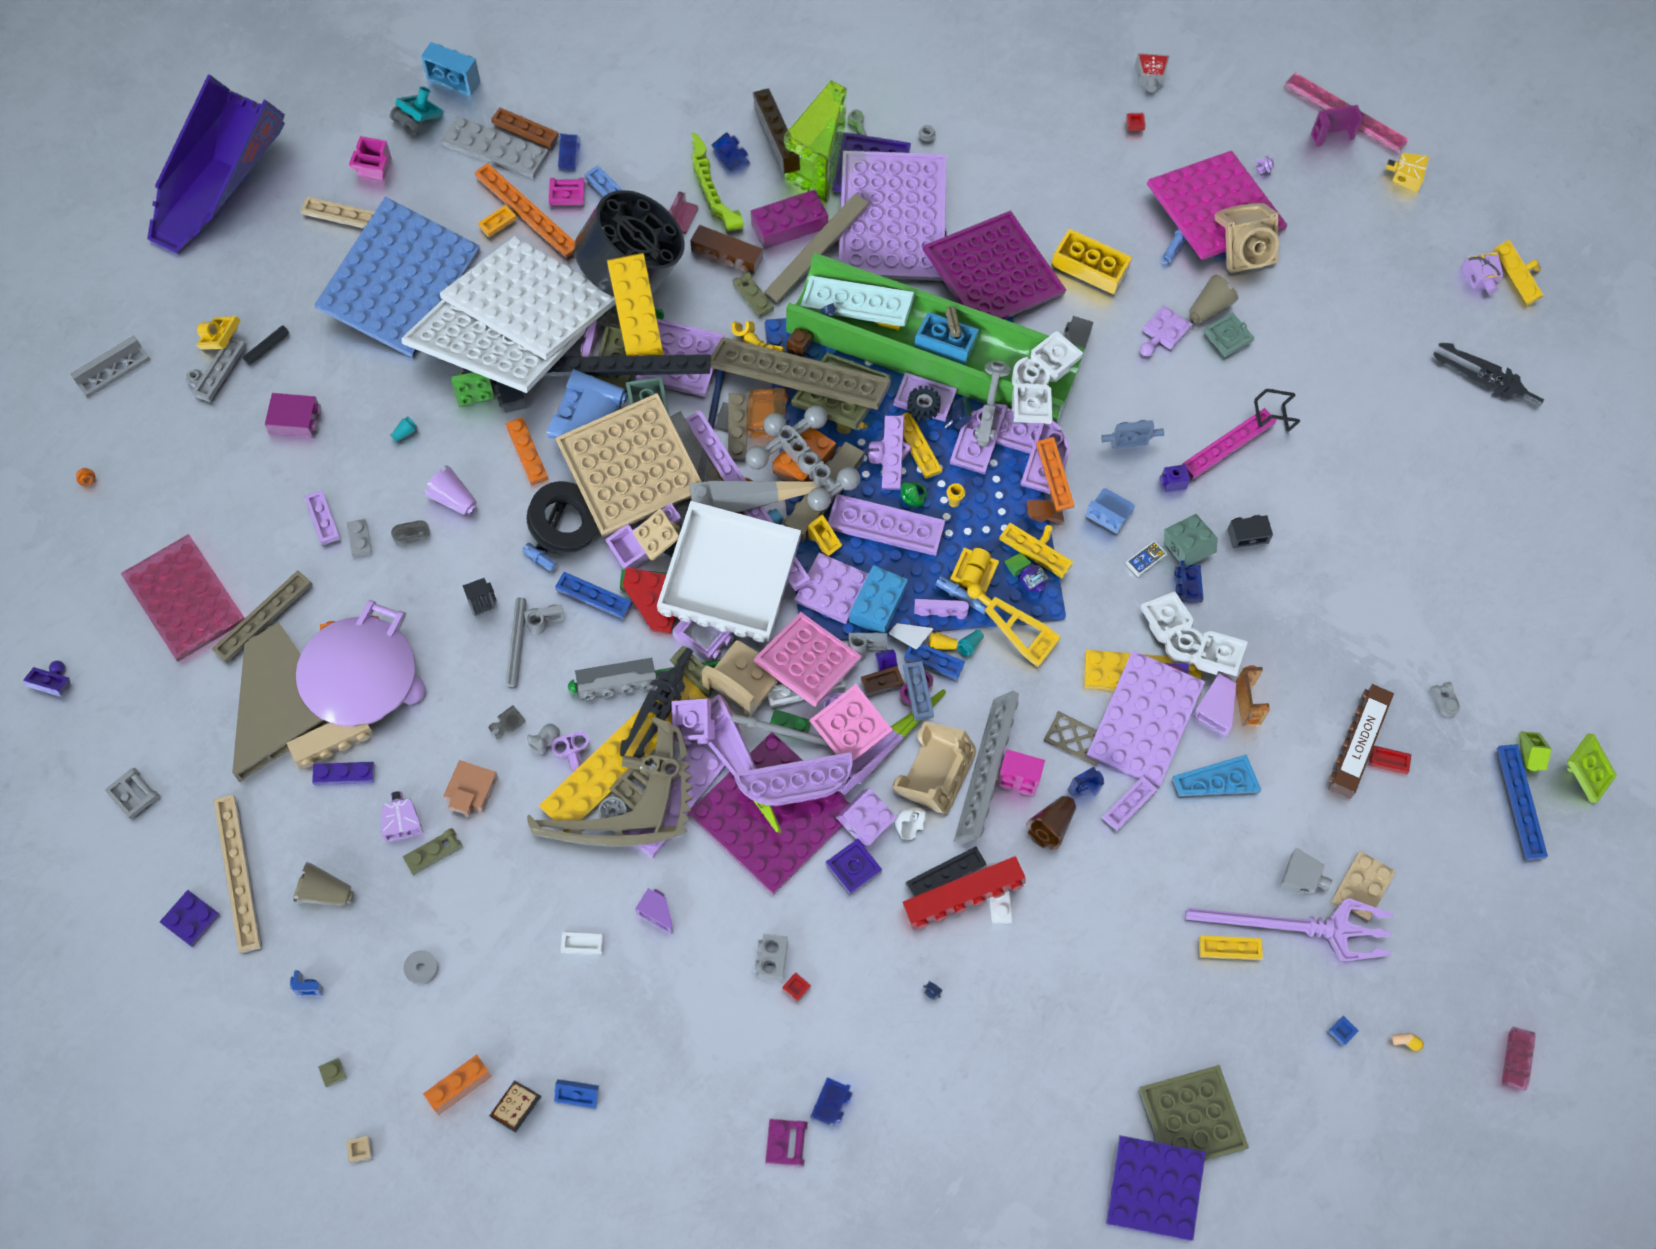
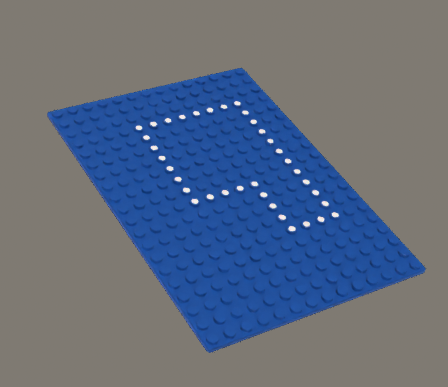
M1013 316L1004 319L1014 323ZM786 318L765 320L767 344L784 347L785 353H787V340L791 334L786 332ZM812 342V347L805 358L821 361L826 353H830L891 376V384L878 410L871 408L856 430L827 419L823 427L816 429L836 442V450L839 446L842 447L845 442H848L864 452V462L857 470L860 475L859 485L851 491L843 489L840 495L945 520L936 556L834 531L842 546L828 557L868 574L874 565L908 579L907 590L886 631L887 637L891 636L889 632L897 623L933 628L932 632L997 626L987 613L983 615L971 606L968 608L967 617L962 620L958 619L957 616L939 617L938 615L920 616L914 614L915 599L961 601L956 597H950L949 593L935 586L941 575L950 580L963 548L972 551L974 548L984 549L991 555L990 558L999 561L986 592V596L991 600L997 597L1040 622L1064 620L1066 612L1059 576L1041 566L1048 577V581L1045 583L1046 588L1039 593H1036V591L1028 592L1020 581L1022 574L1014 577L1004 563L1005 560L1020 552L999 540L1000 535L1009 523H1012L1038 540L1043 536L1045 526L1050 525L1049 520L1041 523L1031 519L1028 515V500L1046 501L1044 492L1021 486L1030 454L995 443L985 474L950 464V460L961 428L958 430L952 426L949 430H946L943 426L952 416L951 408L945 422L932 418L930 421L928 418L926 421H923V418L918 421L916 416L914 419L940 464L942 473L925 479L911 452H909L902 460L901 485L903 482L920 483L926 488L927 497L924 499L925 504L921 507L906 504L900 496L901 490L882 489L883 465L872 464L868 457L870 442L882 441L884 439L885 416H899L908 412L906 409L893 406L904 374ZM771 383L775 413L784 416L787 425L791 427L803 420L806 411L792 406L791 402L799 390ZM956 394L952 405L955 401L961 400L964 396ZM967 398L970 401L971 413L987 405ZM957 483L965 489V496L959 506L951 507L947 496V488ZM917 486L918 495H923L922 489ZM804 495L785 500L787 515L793 513L796 503L802 501ZM833 504L824 514V517L827 522L829 520ZM1051 533L1050 539L1048 540L1046 545L1054 549ZM808 537L804 543L799 542L796 558L808 574L819 553L823 554L816 541L809 540ZM1026 557V558L1031 562V565H1032V564H1034V566L1039 565V564L1036 563L1035 561H1033V560H1031L1030 558ZM797 603L798 614L802 612L841 641L848 640L849 633H875L849 622V620L847 624L841 623ZM997 606L993 608L1005 623L1012 616ZM1017 618L1013 625L1026 623Z

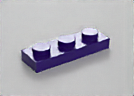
M375 763L313 764L312 783L314 785L374 783Z

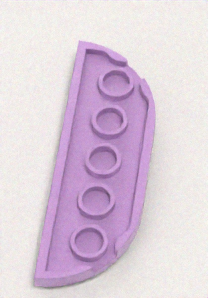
M852 753L734 773V778L739 789L747 797L764 805L778 806L823 798L836 793L849 779L853 762Z

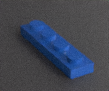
M563 572L555 586L556 591L623 620L632 605L631 600L566 572Z

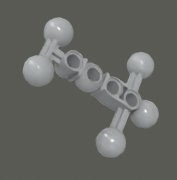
M816 405L809 407L804 414V419L792 427L787 425L784 416L779 413H771L765 418L763 427L767 434L778 437L763 447L753 446L747 451L745 460L749 467L758 470L764 468L769 461V456L782 448L796 462L800 470L808 474L811 480L813 479L814 484L817 486V488L810 491L807 497V503L814 511L826 510L834 495L843 489L851 491L859 485L860 475L853 467L842 468L837 474V480L834 481L830 477V468L824 464L819 454L811 451L809 446L807 447V443L800 436L809 428L819 429L825 425L828 417L824 408Z

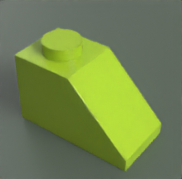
M1520 731L1521 757L1526 768L1531 771L1547 770L1552 748L1540 733Z

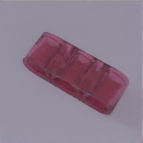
M1514 1026L1511 1028L1502 1076L1503 1085L1526 1091L1528 1088L1535 1046V1032Z

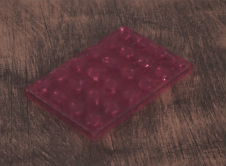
M189 534L120 573L177 662L234 629L245 619Z

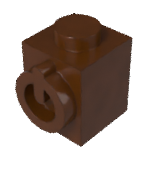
M796 328L787 340V353L805 357L812 347V335L806 329Z

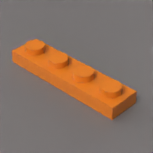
M523 417L505 423L531 486L549 480Z
M1054 437L1036 441V447L1056 512L1074 508V501Z

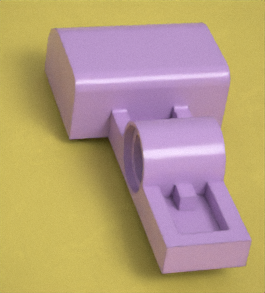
M672 503L662 509L670 521L677 524L683 520ZM629 524L605 540L624 569L626 567L636 569L649 560V557L633 534V531L637 528L633 529Z

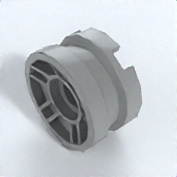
M608 797L599 806L600 819L627 813L624 801L617 797ZM611 810L617 812L615 815H610Z

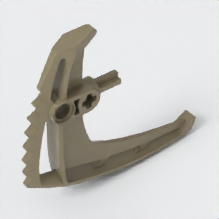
M653 717L652 722L658 727L655 754L643 756L642 759L626 755L622 758V767L640 770L641 774H646L649 777L646 790L632 812L601 819L571 821L534 820L532 816L528 815L527 820L532 834L571 843L614 847L647 845L669 840L686 833L687 829L683 825L690 820L684 814L691 811V808L686 803L692 800V797L687 793L692 789V786L687 781L692 775L686 772L690 764L684 762L688 754L679 728L669 722ZM675 735H678L679 739V761L675 760ZM652 764H655L656 767L649 769L648 766H652ZM675 767L676 771L674 773H667V769ZM681 777V808L677 826L663 827L669 807L673 782ZM542 827L572 830L573 834L549 830ZM656 828L655 832L650 834L624 835L622 833L624 830ZM612 830L615 836L583 835L582 831Z

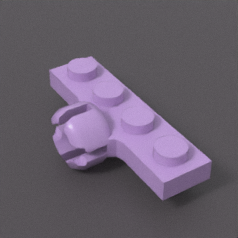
M885 416L884 439L882 441H872L869 444L870 452H868L870 462L883 465L882 489L901 490L904 416Z

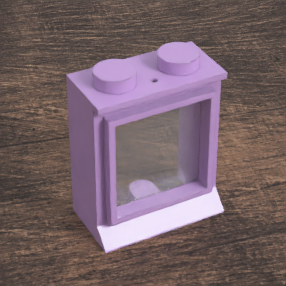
M680 621L673 629L674 639L686 648L692 649L693 653L706 662L717 660L721 656L723 648L729 646L734 640V632H721L712 626L702 627L694 621Z

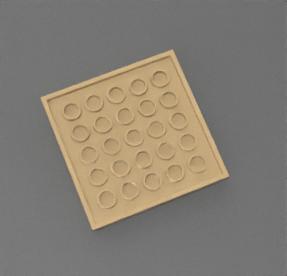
M658 393L555 438L602 537L628 524L631 525L649 517L670 503L675 505L691 498L689 484L702 482Z

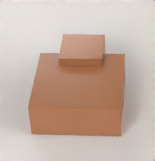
M459 760L444 793L445 800L450 802L448 806L450 811L465 814L466 817H470L473 809L483 813L497 782V773Z

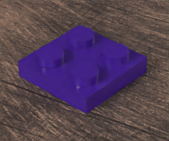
M856 839L826 861L827 867L849 895L882 872V868L859 839Z
M187 890L160 920V923L189 946L193 947L220 914Z

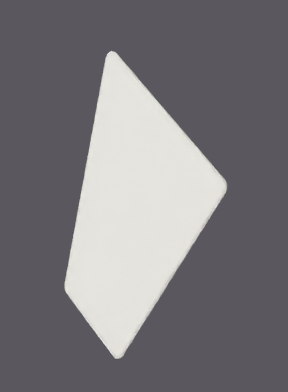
M897 623L889 634L914 649H918L932 632L933 628Z

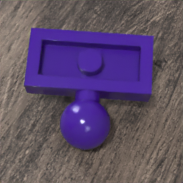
M55 660L50 663L49 671L33 667L23 679V684L33 689L61 696L70 684L69 677L62 676L66 669L65 664L62 661Z

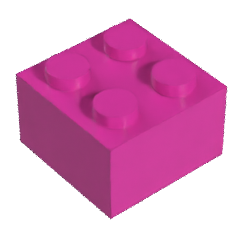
M1006 749L997 785L1006 790H1018L1024 795H1035L1045 760Z

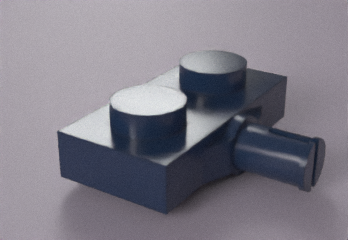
M965 396L961 400L954 402L951 407L952 416L943 426L946 430H949L952 426L959 430L972 420L970 401Z

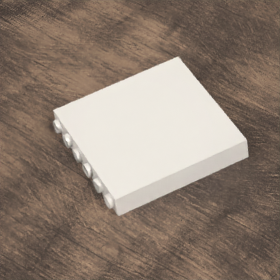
M690 501L657 603L658 612L666 617H671V615L679 617L684 622H697L702 627H716L721 632L731 631L739 637H753L757 642H769L801 539V530Z

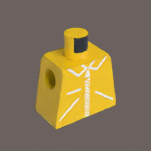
M1401 153L1398 161L1388 159L1385 169L1394 171L1393 182L1418 192L1424 180L1429 156Z

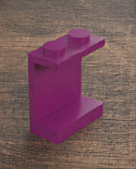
M1358 105L1319 111L1311 131L1315 146L1323 145L1327 133L1347 130L1350 139L1354 140L1363 121V113Z

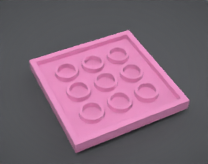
M800 612L754 658L753 662L816 707L861 660L862 656Z

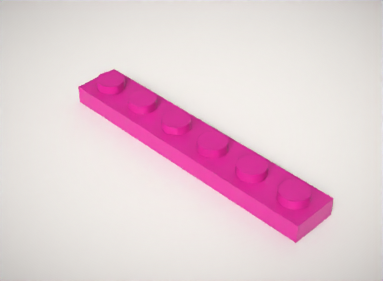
M1265 408L1259 411L1261 422L1271 415ZM1255 414L1189 458L1182 465L1186 464L1188 474L1194 480L1275 425L1277 420L1272 418L1264 426L1259 427Z

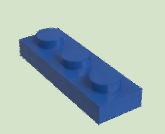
M921 644L918 649L909 646L904 655V659L911 662L922 661L923 667L954 680H958L965 665V661L924 644Z

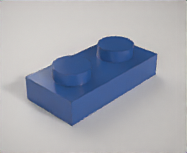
M557 1079L554 1102L596 1108L599 1085Z

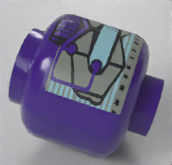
M1032 564L1021 571L1020 581L1028 592L1036 591V593H1039L1046 588L1045 583H1047L1048 577L1041 566H1034Z

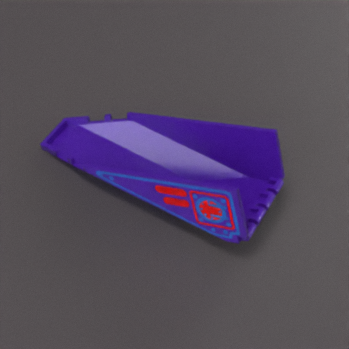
M208 74L155 184L157 196L156 201L152 203L155 209L153 219H150L147 239L179 254L218 212L281 133L285 122H283L285 114L265 99L262 104H257L256 101L230 91L228 87Z

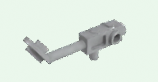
M992 361L985 364V371L992 375L987 405H984L981 424L980 427H976L975 437L978 438V446L988 447L989 441L994 439L995 429H992L996 409L994 403L999 376H1007L1011 370L1010 366L1002 361Z

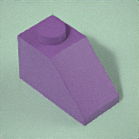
M648 888L635 908L637 915L672 934L674 929L667 901L664 897L665 894L657 889L653 891Z

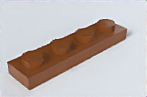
M501 107L491 118L492 124L550 149L559 138V132Z

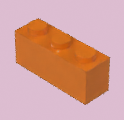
M476 1054L424 1092L423 1095L433 1110L440 1115L491 1078L492 1075Z

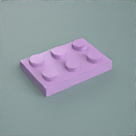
M905 373L893 406L908 410V396L915 387L917 390L919 386L925 389L926 385L929 390L933 387L934 392L937 390L939 392L938 395L941 397L940 411L935 419L945 422L957 388ZM920 401V404H921V405H923V404L928 405V402H927V401H925V402Z

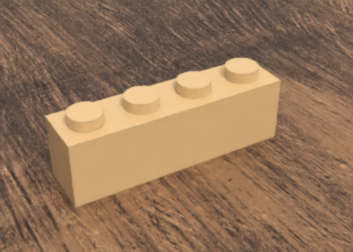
M328 723L286 744L299 769L311 767L321 759H328L338 751H345L357 742L368 740L373 733L367 723L355 725L354 727Z

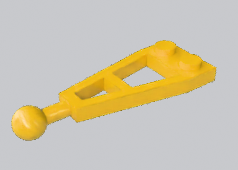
M971 584L968 587L967 593L969 597L973 599L978 598L987 606L985 611L1019 652L1038 667L1061 637L1044 623L997 597L991 600L983 593L982 587L979 584ZM995 606L1012 615L1006 623L993 609ZM1017 618L1041 631L1028 648L1010 629Z

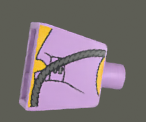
M1498 252L1466 257L1461 266V270L1474 289L1486 288L1488 294H1493L1498 290L1496 285L1503 276Z

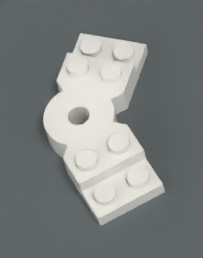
M1055 331L1031 350L1029 359L1028 357L1022 358L1014 366L1012 374V384L1014 386L1012 392V411L1014 422L1051 424L1052 422L1051 388L1048 386V383L1058 381L1083 356V352L1058 331Z
M1176 592L1141 604V610L1150 623L1149 628L1158 642L1166 644V654L1173 662L1189 663V665L1195 664L1198 670L1215 675L1220 671L1237 676L1248 641L1213 631L1203 633L1202 635L1199 631L1193 629L1194 619Z

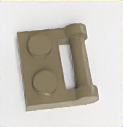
M628 768L609 789L624 801L628 807L634 810L644 792L630 780L635 777L647 787L649 778L641 774L640 770Z

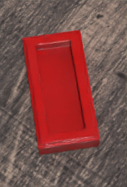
M1374 745L1368 765L1408 774L1412 754Z

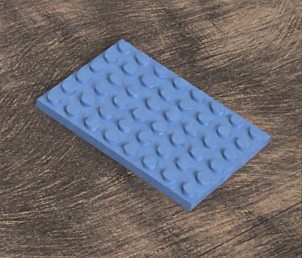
M384 197L316 301L315 308L412 358L417 349L402 344V337L442 300L440 292L465 274L478 253L480 245Z

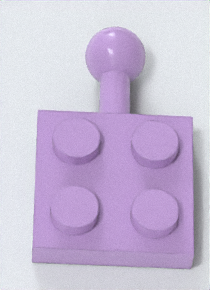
M1163 305L1143 327L1142 331L1151 336L1152 339L1150 342H1145L1141 345V354L1151 356L1158 342L1172 350L1191 329L1192 323Z

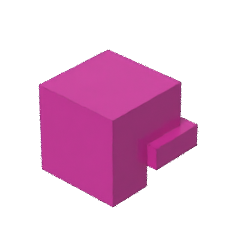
M360 136L356 145L357 151L353 152L349 162L350 169H355L359 176L384 180L392 159L387 141Z

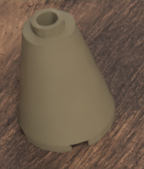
M1212 276L1190 308L1189 317L1195 323L1204 322L1236 303L1238 300L1236 290L1234 288L1230 289L1227 286L1229 282L1222 276Z
M306 862L302 870L305 873L298 880L293 902L345 906L346 902H351L354 891H351L352 886L314 864Z

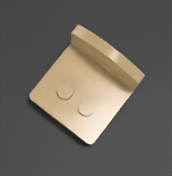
M1254 203L1229 207L1215 213V220L1226 228V265L1229 272L1234 273L1261 268L1278 262V213L1264 203Z
M741 641L733 643L715 668L706 665L701 671L702 684L705 688L710 690L712 687L721 693L729 703L744 708V714L747 716L753 715L779 680L753 662L759 653Z

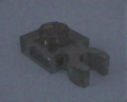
M512 705L497 716L498 723L494 722L488 728L490 732L494 729H499L495 734V738L499 739L503 736L506 729L511 733L526 721L514 705Z

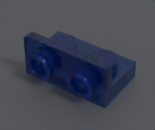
M726 132L711 145L728 170L732 171L743 161L748 164L750 162L747 158L749 154L743 147H739L740 141L735 135L731 136Z
M1180 561L1178 567H1175L1174 576L1178 578L1176 594L1179 595L1182 602H1202L1201 565H1190L1185 568L1184 561Z
M1092 767L1074 777L1067 790L1073 796L1076 793L1081 795L1089 788L1092 794L1096 796L1104 785V777L1100 771H1096Z

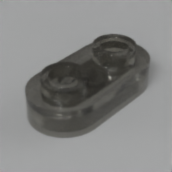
M418 520L394 526L391 535L396 543L406 544L425 540L430 535V528L425 521Z

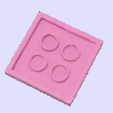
M857 684L809 720L836 755L851 752L853 762L893 731Z

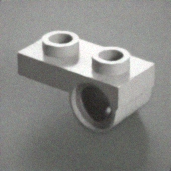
M553 604L547 608H532L524 612L527 627L533 634L543 633L546 628L545 623L565 620L562 605ZM534 621H540L539 624H532Z
M849 633L848 646L859 653L862 659L866 656L867 651L887 650V633Z

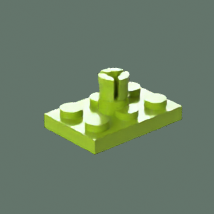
M1587 733L1567 760V766H1570L1567 768L1568 771L1575 774L1589 801L1598 803L1617 774L1595 734Z

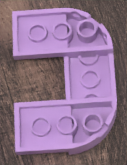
M994 404L996 408L992 429H995L994 439L989 441L988 447H982L977 445L978 438L975 437V431L977 426L980 427L983 408L973 411L971 413L972 420L960 430L950 464L985 474L996 443L1029 453L1030 457L1021 486L1050 494L1036 447V441L1054 437L1065 470L1069 456V444L1061 431V427L1053 420L1051 424L1014 422L1012 409L1007 408V405Z

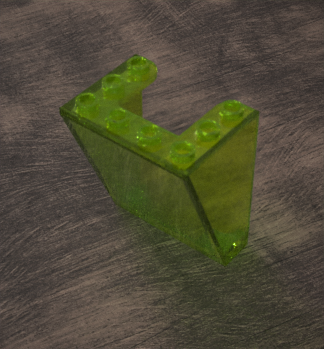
M832 80L784 135L785 147L789 151H793L801 156L800 170L784 174V179L804 192L815 189L820 200L826 203L829 201L846 126L847 88Z

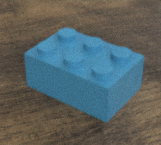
M430 42L421 55L426 79L470 96L481 82L476 59L472 56L464 55L456 50H451L433 42Z
M928 312L916 334L914 347L966 366L975 348L979 329L959 323L961 329L960 336L953 338L950 334L951 330L949 329L947 318Z
M873 565L850 611L849 622L875 633H886L907 590L908 579Z

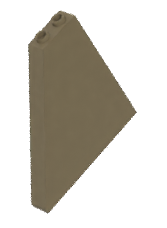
M279 622L275 625H270L259 635L252 636L244 644L232 773L239 782L290 751L286 744L287 742L329 723L311 712L299 694L296 670L301 654Z

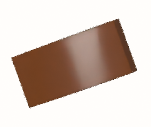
M1043 500L1027 501L1028 515L1031 519L1041 523L1046 520L1057 524L1064 522L1063 511L1056 512L1053 502Z

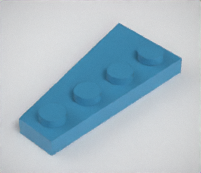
M1247 754L1172 777L1179 796L1260 793L1262 790Z

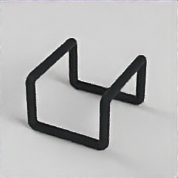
M1274 389L1263 390L1254 399L1258 426H1264L1272 418L1284 420L1286 431L1288 432L1298 425L1300 419L1287 417L1285 407L1295 397V393ZM1270 392L1290 396L1282 403L1283 416L1269 415L1261 422L1258 400L1264 394ZM1288 421H1293L1294 423L1289 427Z

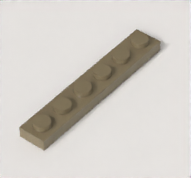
M297 570L212 648V651L227 664L244 648V644L252 636L261 633L313 585L312 582Z

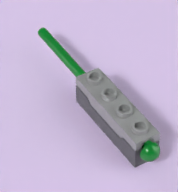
M646 658L575 670L577 683L574 682V679L568 683V690L572 694H579V698L591 700L596 696L602 695L608 697L620 692L631 693L637 689L649 690L655 687L650 685V683L658 679L657 675L661 671H667L670 668L655 670L653 659ZM720 660L702 662V664L715 668Z

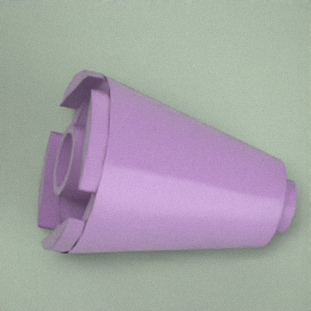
M447 465L444 466L446 470L442 471L440 469L428 482L427 486L429 489L428 491L424 490V495L463 515H471L477 508V501L452 468Z

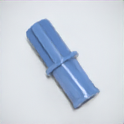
M531 543L525 544L528 549L523 547L522 552L532 558L534 563L542 565L549 571L556 568V561L547 556L545 551H540Z

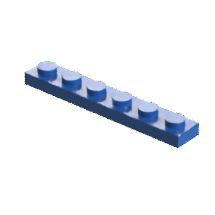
M1518 744L1498 746L1496 749L1525 860L1546 859L1548 854Z

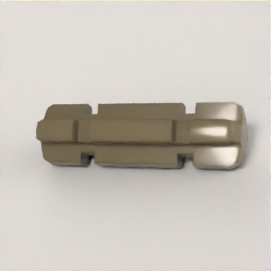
M948 307L946 309V317L949 329L951 330L950 334L953 338L959 337L961 329L956 309Z

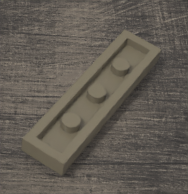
M729 393L728 453L734 462H746L747 393Z

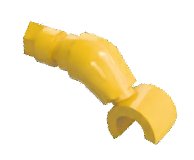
M732 322V332L737 336L744 337V343L785 353L784 347L766 344L760 340L754 333V322H745L744 330L740 322Z

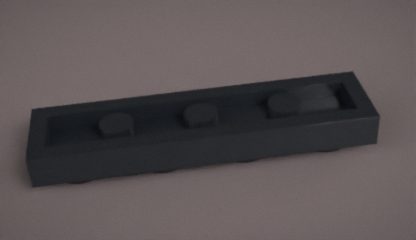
M977 846L906 881L905 885L912 897L960 879L986 866V862Z

